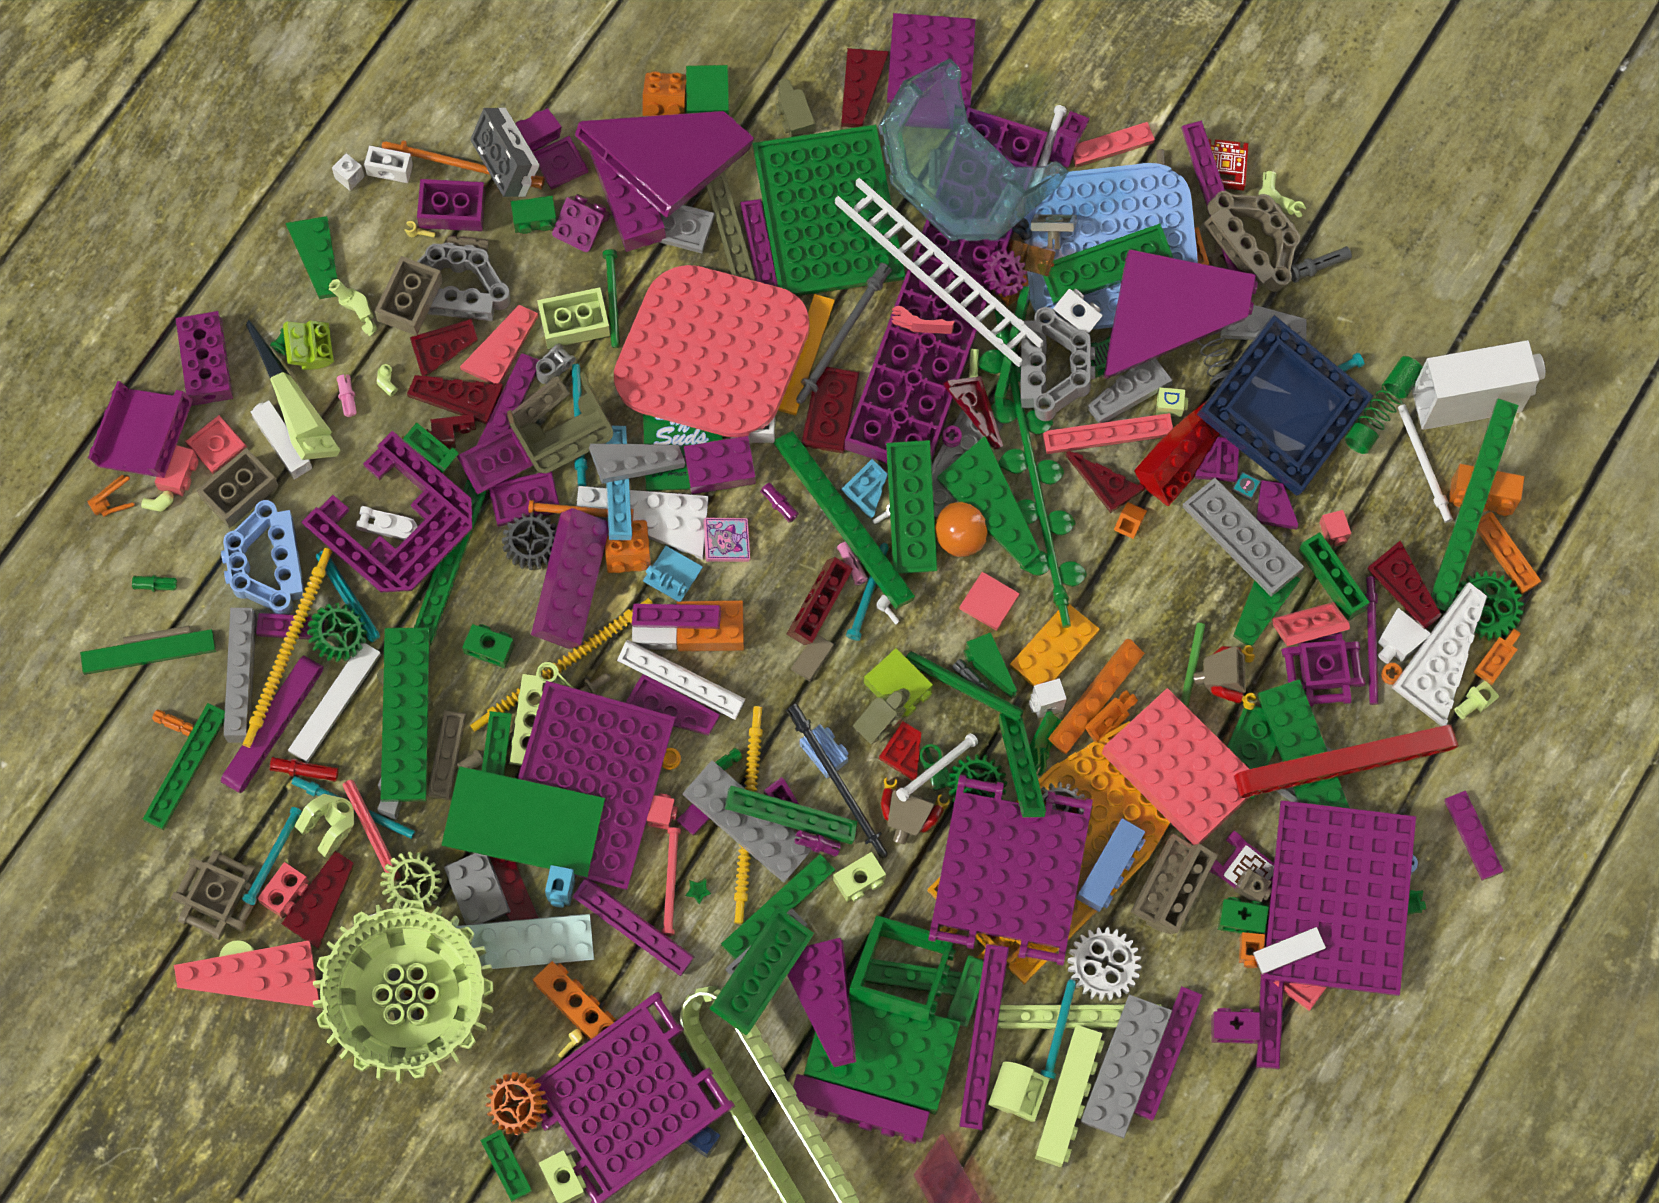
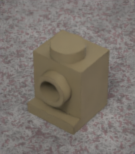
M1249 868L1243 871L1234 891L1251 901H1266L1271 894L1272 888L1269 887L1271 881L1252 872L1253 870ZM1254 883L1260 885L1259 890L1254 888Z

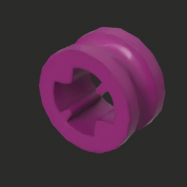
M948 426L944 429L942 434L943 443L950 448L958 446L962 439L961 430L956 426ZM950 433H955V436L958 437H955L954 441L949 440V437L946 436H949Z

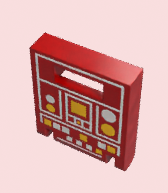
M1208 138L1219 174L1235 175L1234 181L1222 180L1224 189L1244 191L1249 143L1244 142L1243 148H1240V142L1215 139L1214 145H1211V139Z

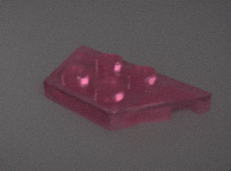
M944 1134L940 1135L913 1175L928 1203H982Z

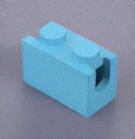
M551 865L545 893L548 902H551L552 906L563 908L564 905L570 906L576 881L573 869Z

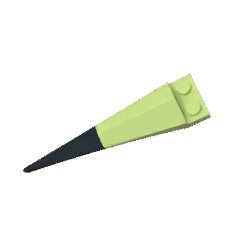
M248 319L246 323L247 329L272 382L292 446L302 460L338 456L340 449L330 435L332 431Z

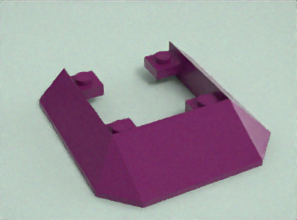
M391 431L377 445L378 449L363 465L379 480L395 467L423 491L412 502L411 508L425 520L397 549L381 536L367 549H364L337 525L349 512V508L334 495L320 508L316 507L301 522L381 593L412 591L472 530V499L424 457L406 444L395 432Z

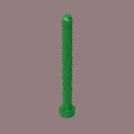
M608 249L604 250L602 254L603 259H606L611 346L618 348L620 342L615 259L618 256L616 250Z

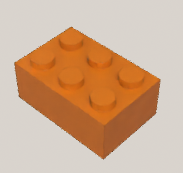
M1459 464L1452 477L1449 503H1453L1457 507L1461 506L1474 466ZM1497 471L1483 512L1489 510L1502 516L1512 515L1521 501L1525 476Z
M743 601L677 602L678 605H719L721 607L720 629L677 628L678 652L744 650Z

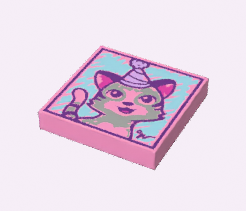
M705 518L703 520L706 561L749 562L750 549L747 518Z

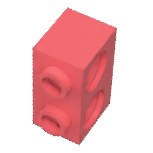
M284 862L257 899L260 904L283 918L295 906L294 902L298 896H302L309 887L307 885L309 881L305 875ZM290 878H297L296 885L292 887L286 886ZM277 896L284 897L280 905L273 904V900Z

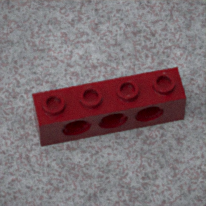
M836 557L825 562L786 633L788 636L803 645L813 643L853 570L851 566Z

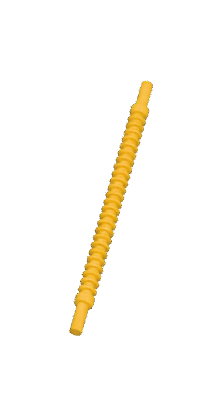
M324 548L317 567H314L311 574L313 576L309 577L311 582H307L309 587H306V593L302 594L304 598L300 599L299 609L295 611L297 614L293 616L295 620L291 621L292 626L288 627L290 632H286L288 637L284 638L285 643L281 644L283 648L279 649L281 654H277L278 660L274 661L276 665L272 666L273 671H270L271 677L267 678L269 682L265 683L266 688H263L264 694H260L262 699H259V705L255 706L257 711H253L254 716H251L249 720L250 727L242 744L245 747L251 748L258 729L263 726V718H266L265 713L268 712L267 707L271 706L269 702L273 701L272 696L276 694L274 690L278 689L276 685L280 684L279 679L283 678L281 673H285L283 668L287 667L286 662L290 661L288 656H292L290 651H293V645L297 644L295 640L299 639L298 634H301L300 628L304 627L302 623L306 622L307 612L311 610L309 607L313 605L311 601L315 600L314 595L318 593L316 590L320 589L318 584H322L321 579L326 575L325 568L332 554V550Z
M647 598L645 601H643V602L640 603V604H653V603H652V601H651L649 598ZM633 609L626 610L623 613L624 616L619 615V619H614V623H609L608 627L604 626L603 631L598 630L597 635L594 633L593 638H588L589 641H583V645L578 646V649L573 648V652H568V656L563 655L562 660H557L558 663L553 662L557 666L559 674L562 673L561 670L566 671L567 666L571 667L572 662L577 663L578 658L581 660L582 655L587 656V652H592V648L597 649V644L602 645V641H607V637L612 638L613 633H618L617 630L622 631L623 626H628L627 623L631 624ZM550 669L547 671L543 670L541 674L546 680H550L554 676ZM517 688L516 693L512 692V696L507 695L506 700H501L502 703H496V707L492 706L487 709L485 715L470 725L472 730L476 732L488 723L490 711L505 713V710L510 711L511 706L515 707V703H518L520 689Z
M754 706L752 728L749 729V736L751 738L748 739V742L751 744L748 745L750 750L747 751V754H749L747 760L749 762L746 763L748 769L745 770L748 775H745L747 781L744 782L747 785L745 789L757 792L755 786L758 785L756 782L758 776L756 774L759 773L757 768L760 766L757 762L760 761L758 756L761 754L758 750L761 749L759 743L762 742L760 738L763 733L761 729L762 707ZM740 844L741 849L738 852L741 855L738 856L740 861L737 862V865L740 867L737 868L739 874L736 875L738 880L735 881L738 886L735 887L737 892L734 893V901H736L735 924H743L745 902L748 901L746 891L749 890L746 885H749L747 879L750 878L747 873L750 872L748 866L751 865L748 862L751 860L750 853Z

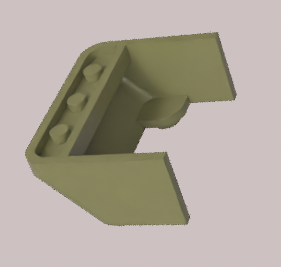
M584 372L580 373V377L587 393L582 395L578 401L582 414L544 433L536 423H528L520 427L512 411H507L510 426L535 469L540 473H549L589 452L590 444H605L613 437V429Z

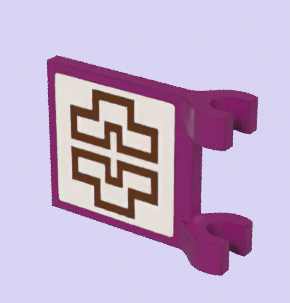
M1233 831L1226 841L1236 847V849L1223 866L1215 860L1209 871L1235 889L1243 871L1248 868L1263 878L1272 881L1274 863L1248 844L1236 831ZM1254 883V888L1259 890L1260 885Z

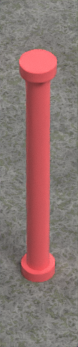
M675 827L668 828L667 831L670 835L664 928L661 929V932L666 936H673L675 934L673 914L678 835L681 834V829Z

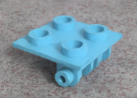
M665 546L653 566L650 565L646 570L647 575L643 582L677 602H681L703 567Z

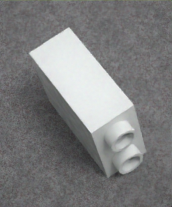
M1529 340L1427 358L1412 389L1422 430L1490 418L1498 398L1519 405L1516 413L1522 412L1530 396L1536 394V386L1539 380L1545 378V365L1541 354L1532 355Z

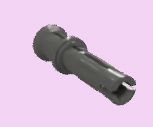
M1345 246L1342 249L1313 260L1306 258L1304 262L1297 265L1292 264L1290 270L1292 273L1291 280L1297 283L1301 278L1315 276L1319 270L1351 259L1352 254L1349 247Z

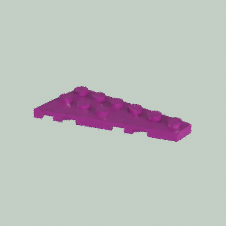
M836 938L808 945L787 976L833 1066L837 1067L856 1062L843 940Z

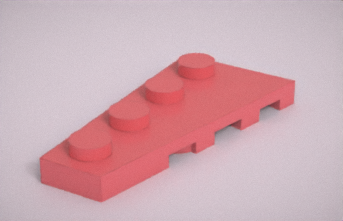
M518 305L460 366L461 370L490 384H501L538 319V313Z

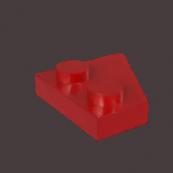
M902 721L880 754L879 760L909 779L915 780L917 778L921 732Z

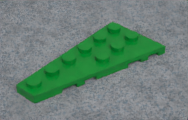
M984 436L938 475L937 481L958 502L968 503L977 508L986 519L987 532L1026 569L1041 556V553L993 451Z

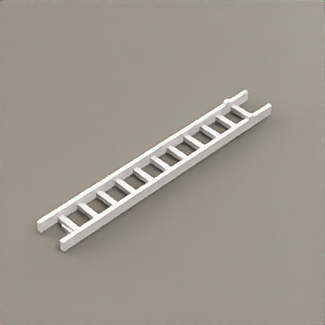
M860 178L856 180V186L867 197L858 202L853 209L839 196L835 198V204L1018 367L1022 365L1023 360L1011 349L1023 338H1029L1039 348L1043 346V340L1028 328L1024 321L1019 320ZM874 201L883 210L867 222L858 213L870 202ZM889 214L898 223L883 236L874 226ZM904 228L913 237L897 249L888 240ZM919 241L928 251L913 263L904 253ZM934 254L943 264L928 276L919 267ZM950 268L959 277L943 290L934 281ZM964 281L974 291L959 304L949 294ZM980 295L990 305L974 317L965 308ZM996 309L1005 319L990 331L981 321ZM1011 322L1021 332L1005 345L1003 340L997 338L996 335Z

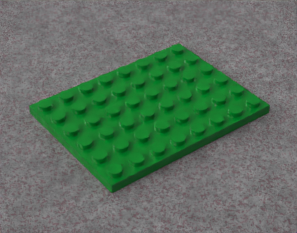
M876 125L752 143L778 287L786 289L796 296L868 286V278L873 276L880 263L888 265L886 269L888 267L892 269L883 283L905 279L903 264L835 204V198L839 196L853 209L858 202L867 197L856 186V180L860 178L892 206ZM872 201L858 214L869 222L883 209ZM887 214L874 228L884 236L896 225L895 220ZM896 233L888 241L899 249L900 245Z

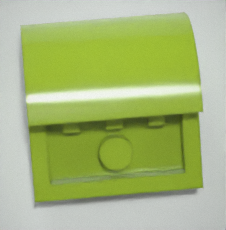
M310 320L306 324L290 321L283 324L288 364L300 365L302 370H315L327 367L334 362L329 323Z

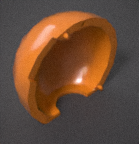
M964 502L950 503L941 510L935 520L936 539L945 551L954 556L965 557L974 555L987 542L986 519L971 504Z

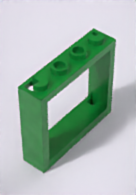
M876 915L850 986L849 999L928 1023L930 1014L935 1015L938 1002H935L936 996L941 997L944 984L941 983L942 979H947L950 971V966L947 964L949 960L953 961L956 949H953V943L941 940L929 941L930 931ZM881 936L943 954L925 1005L863 987Z

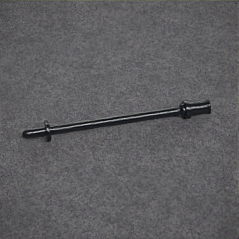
M798 703L792 705L785 711L795 724L796 732L799 731L804 734L867 835L868 839L865 840V844L871 842L878 855L882 859L886 858L888 853L878 838L882 833H875L813 734L810 725L812 723L811 720H807Z

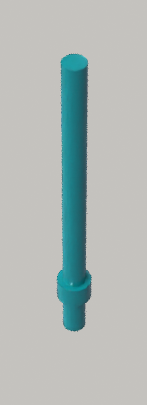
M579 364L572 365L574 417L582 414L578 406L579 398L582 396ZM584 454L574 461L578 486H586L588 464Z
M294 776L291 783L306 790L307 794L314 797L316 795L321 796L322 794L340 797L321 788V785L313 781L310 783L297 776ZM368 809L375 823L410 839L414 837L416 831Z

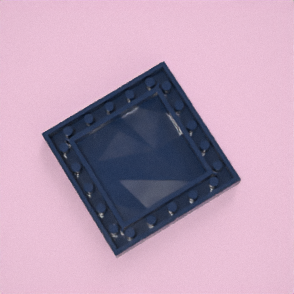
M1274 315L1266 322L1197 415L1297 496L1304 491L1373 398V395Z

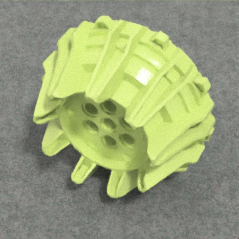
M395 901L396 908L382 911L380 905H376L377 914L368 916L362 911L354 916V926L349 931L341 926L340 930L343 935L336 944L327 943L328 947L333 951L328 956L320 957L317 963V967L323 972V979L313 981V986L320 989L321 1000L313 1001V1005L315 1008L324 1009L316 1018L319 1027L332 1029L333 1031L327 1043L331 1047L340 1043L345 1048L340 1058L346 1061L354 1056V1067L362 1072L369 1067H377L376 1078L382 1081L386 1071L397 1072L396 1081L401 1084L405 1071H409L414 1079L424 1078L427 1067L434 1065L439 1074L442 1075L444 1073L440 1068V1063L449 1057H453L459 1065L460 1061L455 1051L458 1048H472L476 1043L472 1035L473 1029L487 1031L485 1025L478 1023L483 1012L493 1013L494 1011L491 1006L483 1003L484 997L493 993V982L484 978V976L493 971L491 964L482 966L479 957L486 953L484 946L472 948L471 943L475 934L469 927L457 929L459 923L457 916L448 921L441 917L442 910L440 907L437 906L432 913H428L425 911L423 902L413 901L407 909H402L400 902ZM394 970L401 972V976L397 981L389 980V975ZM422 970L424 971V976L420 980L412 979L413 972ZM428 989L436 991L435 997L431 1000L424 998V993ZM384 990L388 991L389 998L386 1001H379L377 998L378 994ZM405 990H411L412 997L407 1001L402 1000L401 993ZM417 1009L424 1011V1016L420 1020L412 1018L413 1012ZM393 1010L401 1012V1017L396 1021L389 1019V1015Z

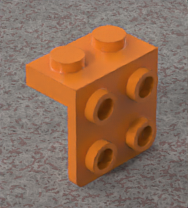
M656 71L646 73L643 89V116L685 114L686 75L681 73L667 74Z
M634 520L631 522V540H609L608 531L605 544L608 573L644 571L651 565L646 520Z

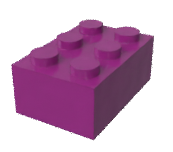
M420 179L417 210L419 228L483 231L486 198L484 182Z
M748 436L684 446L691 494L756 484Z

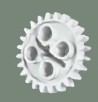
M1098 927L1095 935L1091 930H1088V938L1080 935L1082 943L1074 942L1073 945L1077 950L1070 949L1069 953L1074 957L1067 960L1068 963L1073 964V966L1068 968V972L1075 973L1071 980H1078L1076 989L1083 986V995L1089 991L1091 992V999L1097 994L1100 1001L1103 1000L1104 995H1107L1109 1001H1112L1113 994L1118 999L1121 998V990L1128 994L1129 988L1127 985L1134 987L1135 982L1132 979H1138L1140 976L1134 971L1141 970V966L1135 964L1141 960V957L1134 956L1138 948L1131 949L1133 940L1124 941L1126 934L1118 937L1117 929L1113 934H1110L1109 927L1106 928L1105 933H1102ZM1094 945L1101 946L1103 953L1095 954L1092 951V947ZM1120 953L1124 956L1125 961L1121 963L1116 962L1113 959V955ZM1089 956L1093 960H1087L1085 957ZM1103 960L1108 961L1106 968L1101 967ZM1092 966L1096 973L1088 975L1085 973L1084 967ZM1115 968H1121L1123 969V972H1119ZM1113 974L1116 976L1117 982L1109 983L1105 976Z

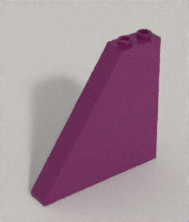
M724 111L581 121L578 123L575 136L666 218L747 153L754 140L747 130H744L736 123L734 118L727 115Z
M1129 249L1126 255L1103 378H1111L1244 321L1253 312L1254 303L1251 302L1252 294H1256L1258 282L1255 281L1256 275Z

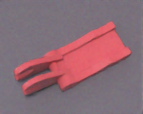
M896 306L892 309V314L900 316H892L893 320L891 322L913 332L952 334L955 321H945L943 319L923 320L918 316H913L902 306Z

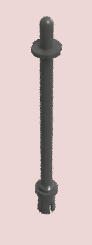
M880 263L873 276L868 278V288L809 379L803 378L801 380L804 387L796 398L797 403L802 404L811 391H818L819 388L816 385L818 379L874 292L881 291L883 288V282L892 271L890 267L886 269L888 265Z

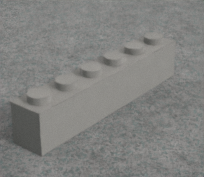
M230 608L224 737L228 743H243L250 727L256 614L253 608Z

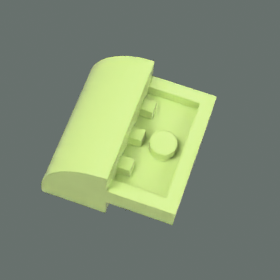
M1003 1062L988 1105L1006 1113L1015 1114L1030 1122H1035L1050 1078L1034 1072V1069L1013 1062Z

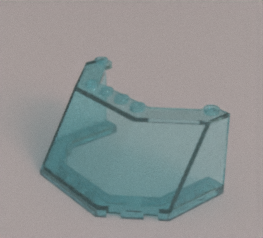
M949 58L904 80L878 125L880 135L884 137L885 145L883 146L886 164L889 163L890 183L949 241H956L958 239H965L966 241L998 240L1059 188L1069 171L1058 162H1052L1047 166L1014 167L968 122L959 82L961 70Z

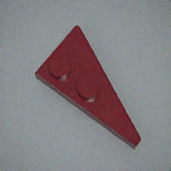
M982 377L946 381L944 383L946 390L982 435L986 437L994 450L1002 448L1003 443Z
M1069 450L1065 454L1110 513L1144 491L1143 485H1136L1126 480L1125 476L1115 474L1111 469L1098 463L1094 464L1076 452L1074 453Z

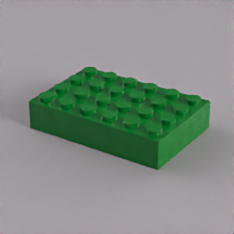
M850 1000L856 1062L834 1067L815 1032L804 1076L921 1109L936 1115L961 1022L930 1014L928 1023Z

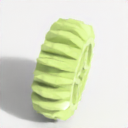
M412 852L407 853V859L402 853L398 855L399 861L396 858H392L390 861L393 866L387 864L384 867L389 873L383 872L381 874V877L387 879V881H382L380 886H387L388 888L382 891V894H390L386 901L388 903L393 899L399 901L402 909H407L413 901L423 902L425 906L430 907L432 903L429 899L435 901L438 898L433 892L441 891L440 887L435 886V884L442 882L440 878L435 879V876L440 874V870L434 872L432 870L436 865L435 862L428 865V856L420 860L421 853H417L413 859ZM408 865L417 866L424 873L420 875L415 874ZM399 867H402V882L394 885L395 873ZM407 877L410 880L420 879L413 886L404 885L409 880ZM428 880L427 892L421 898L419 894L421 892L420 884ZM397 891H407L414 900L403 898Z

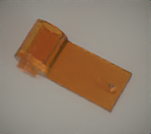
M1010 239L1007 253L1014 251V257H1021L1019 260L1020 264L1025 263L1022 269L1048 277L1051 267L1054 266L1053 260L1056 252Z

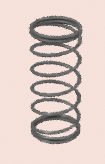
M1224 338L1212 340L1207 344H1201L1199 340L1197 341L1199 345L1203 346L1200 353L1203 356H1207L1203 362L1206 366H1209L1207 375L1213 377L1210 380V385L1213 387H1218L1220 383L1213 382L1225 377L1231 369L1220 372L1215 376L1210 375L1209 370L1212 367L1227 365L1232 360L1224 359L1213 365L1206 364L1208 357L1223 355L1228 352V349H1219L1209 355L1203 354L1202 350L1206 346H1215L1225 341ZM1222 340V341H1220V342H1218V343L1210 344V343H1213V342H1215V341ZM1228 361V362H1226V363H1224V364L1217 365V364H1219V363H1221V362Z

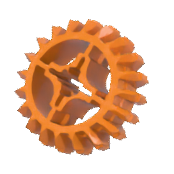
M512 1072L511 1075L504 1074L503 1079H496L497 1085H491L490 1087L493 1093L486 1095L487 1098L491 1099V1102L486 1103L485 1106L491 1107L492 1110L487 1115H494L491 1123H499L498 1129H505L506 1134L514 1132L515 1135H520L521 1132L529 1133L530 1128L535 1129L537 1127L536 1122H542L543 1120L540 1114L546 1113V1109L542 1108V1105L548 1102L541 1098L546 1093L545 1091L538 1090L541 1084H534L535 1078L533 1076L527 1078L526 1073L519 1075L518 1072ZM516 1085L524 1088L528 1095H522L520 1090L516 1088ZM504 1093H505V1095H506V1100H505V1102L502 1104V1099H503V1096H504ZM516 1100H523L522 1102H519V1105H517V1107H509L513 1105ZM529 1103H531L530 1111L528 1114L527 1106ZM505 1112H511L513 1117L517 1119V1122L508 1118Z

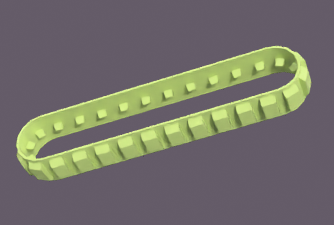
M716 985L696 989L695 994L688 995L681 1005L682 1010L679 1017L689 1046L698 1056V1061L702 1068L705 1070L710 1067L714 1073L712 1076L728 1100H732L735 1107L730 1111L733 1115V1120L739 1130L743 1132L744 1139L750 1149H753L756 1154V1159L760 1166L769 1176L768 1179L773 1188L779 1193L782 1203H805L700 1024L699 1010L704 1000L705 1002L713 1001V998L716 999L722 988L719 989ZM754 1025L747 1036L736 1029L838 1202L859 1203L854 1188L850 1182H847L842 1168L838 1162H835L827 1143L823 1142L818 1128L810 1120L809 1113L803 1103L798 1100L793 1086L786 1080L781 1066L774 1060L773 1053L767 1043H764L761 1038V1033L757 1026Z

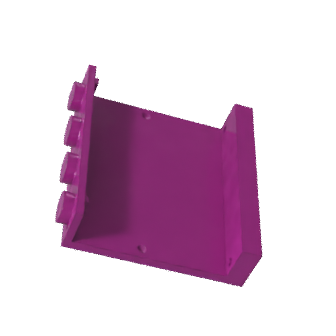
M117 381L108 407L104 412L101 425L97 430V436L90 449L88 459L100 468L164 478L193 400L184 391L176 390L174 396L128 389L121 381Z

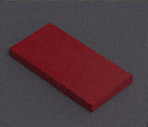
M826 367L816 383L819 388L818 391H812L801 442L804 447L844 454L845 439L848 434L860 372Z

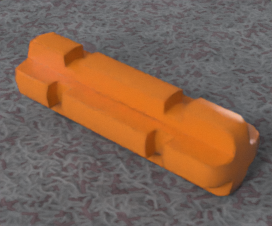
M159 709L154 712L152 717L154 722L163 723L164 726L177 732L182 731V734L188 737L194 728L193 724L185 723L184 720L173 715H166L164 711Z

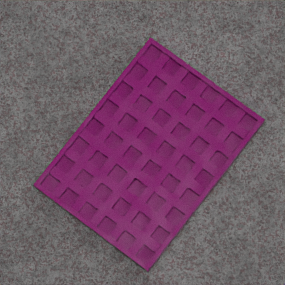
M1280 801L1266 947L1317 927L1326 948L1263 974L1262 980L1400 996L1416 816Z

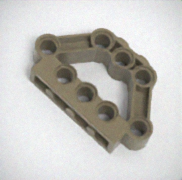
M1227 191L1219 192L1208 203V211L1211 216L1203 224L1240 272L1256 275L1257 289L1264 284L1270 291H1280L1291 281L1292 273L1290 270L1295 248L1300 242V234L1296 230L1294 223L1282 212L1280 205L1267 194L1248 196L1234 195ZM1238 217L1258 220L1261 223L1262 232L1274 240L1275 248L1271 264L1269 263L1267 253L1259 250L1256 246L1254 236L1244 231L1243 223Z

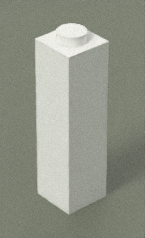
M270 401L256 405L251 411L252 417L293 479L311 470L312 466L309 459L302 460L292 446L287 426Z

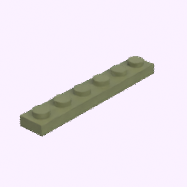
M722 172L706 187L731 275L756 281L725 172Z

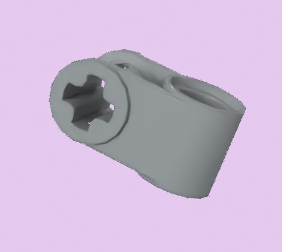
M556 344L536 364L538 381L542 384H547L555 376L559 377L574 364L576 358L573 355L570 356L563 349L562 344ZM543 369L551 370V372L546 374L542 373L541 371Z

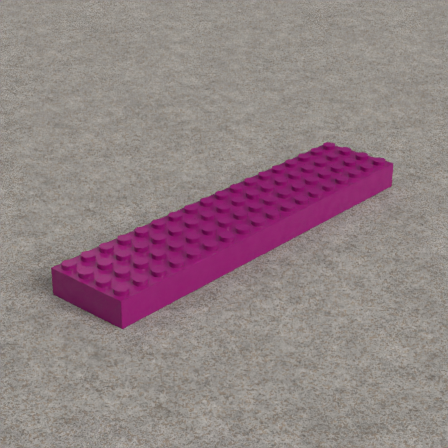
M968 107L922 234L992 295L993 289L989 290L990 283H984L987 276L982 275V272L986 271L983 264L988 262L986 258L992 255V253L1000 252L1004 249L1008 250L1014 233L1009 216L1014 211H1018L1021 214L1025 198L1029 192V185L1033 181L1046 143L1048 132ZM919 241L911 260L913 263L928 251ZM933 254L919 268L930 276L943 262ZM948 268L934 282L944 290L959 276ZM908 269L894 307L902 306L913 316H918L923 320L943 319L945 321H955L952 334L913 332L910 329L893 324L891 322L893 320L892 316L900 315L891 314L845 439V450L887 463L886 443L930 440L932 462L954 398L944 387V383L948 380L962 378L970 356V349L973 348L978 331ZM963 281L949 295L960 304L974 290ZM979 295L965 309L976 317L988 306V302Z

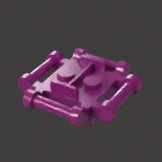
M1342 632L1308 640L1334 639V641L1306 643L1305 641L1297 643L1298 646L1283 648L1281 651L1282 657H1285L1288 683L1297 680L1293 656L1299 655L1302 676L1301 684L1310 707H1314V704L1336 702L1350 704V687H1363L1366 685L1365 678L1362 677L1359 657L1360 642H1345ZM1346 651L1350 652L1354 678H1350ZM1342 688V693L1313 696V690Z

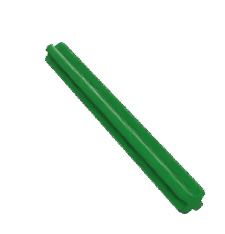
M912 651L907 654L906 658L920 671L1015 721L1021 719L1024 712L1021 708Z

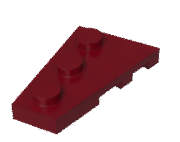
M472 319L410 337L421 376H428L478 341Z

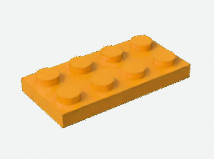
M1070 604L1067 608L1071 627H1062L1058 610L1009 665L1010 668L1033 687L1056 680L1100 630Z

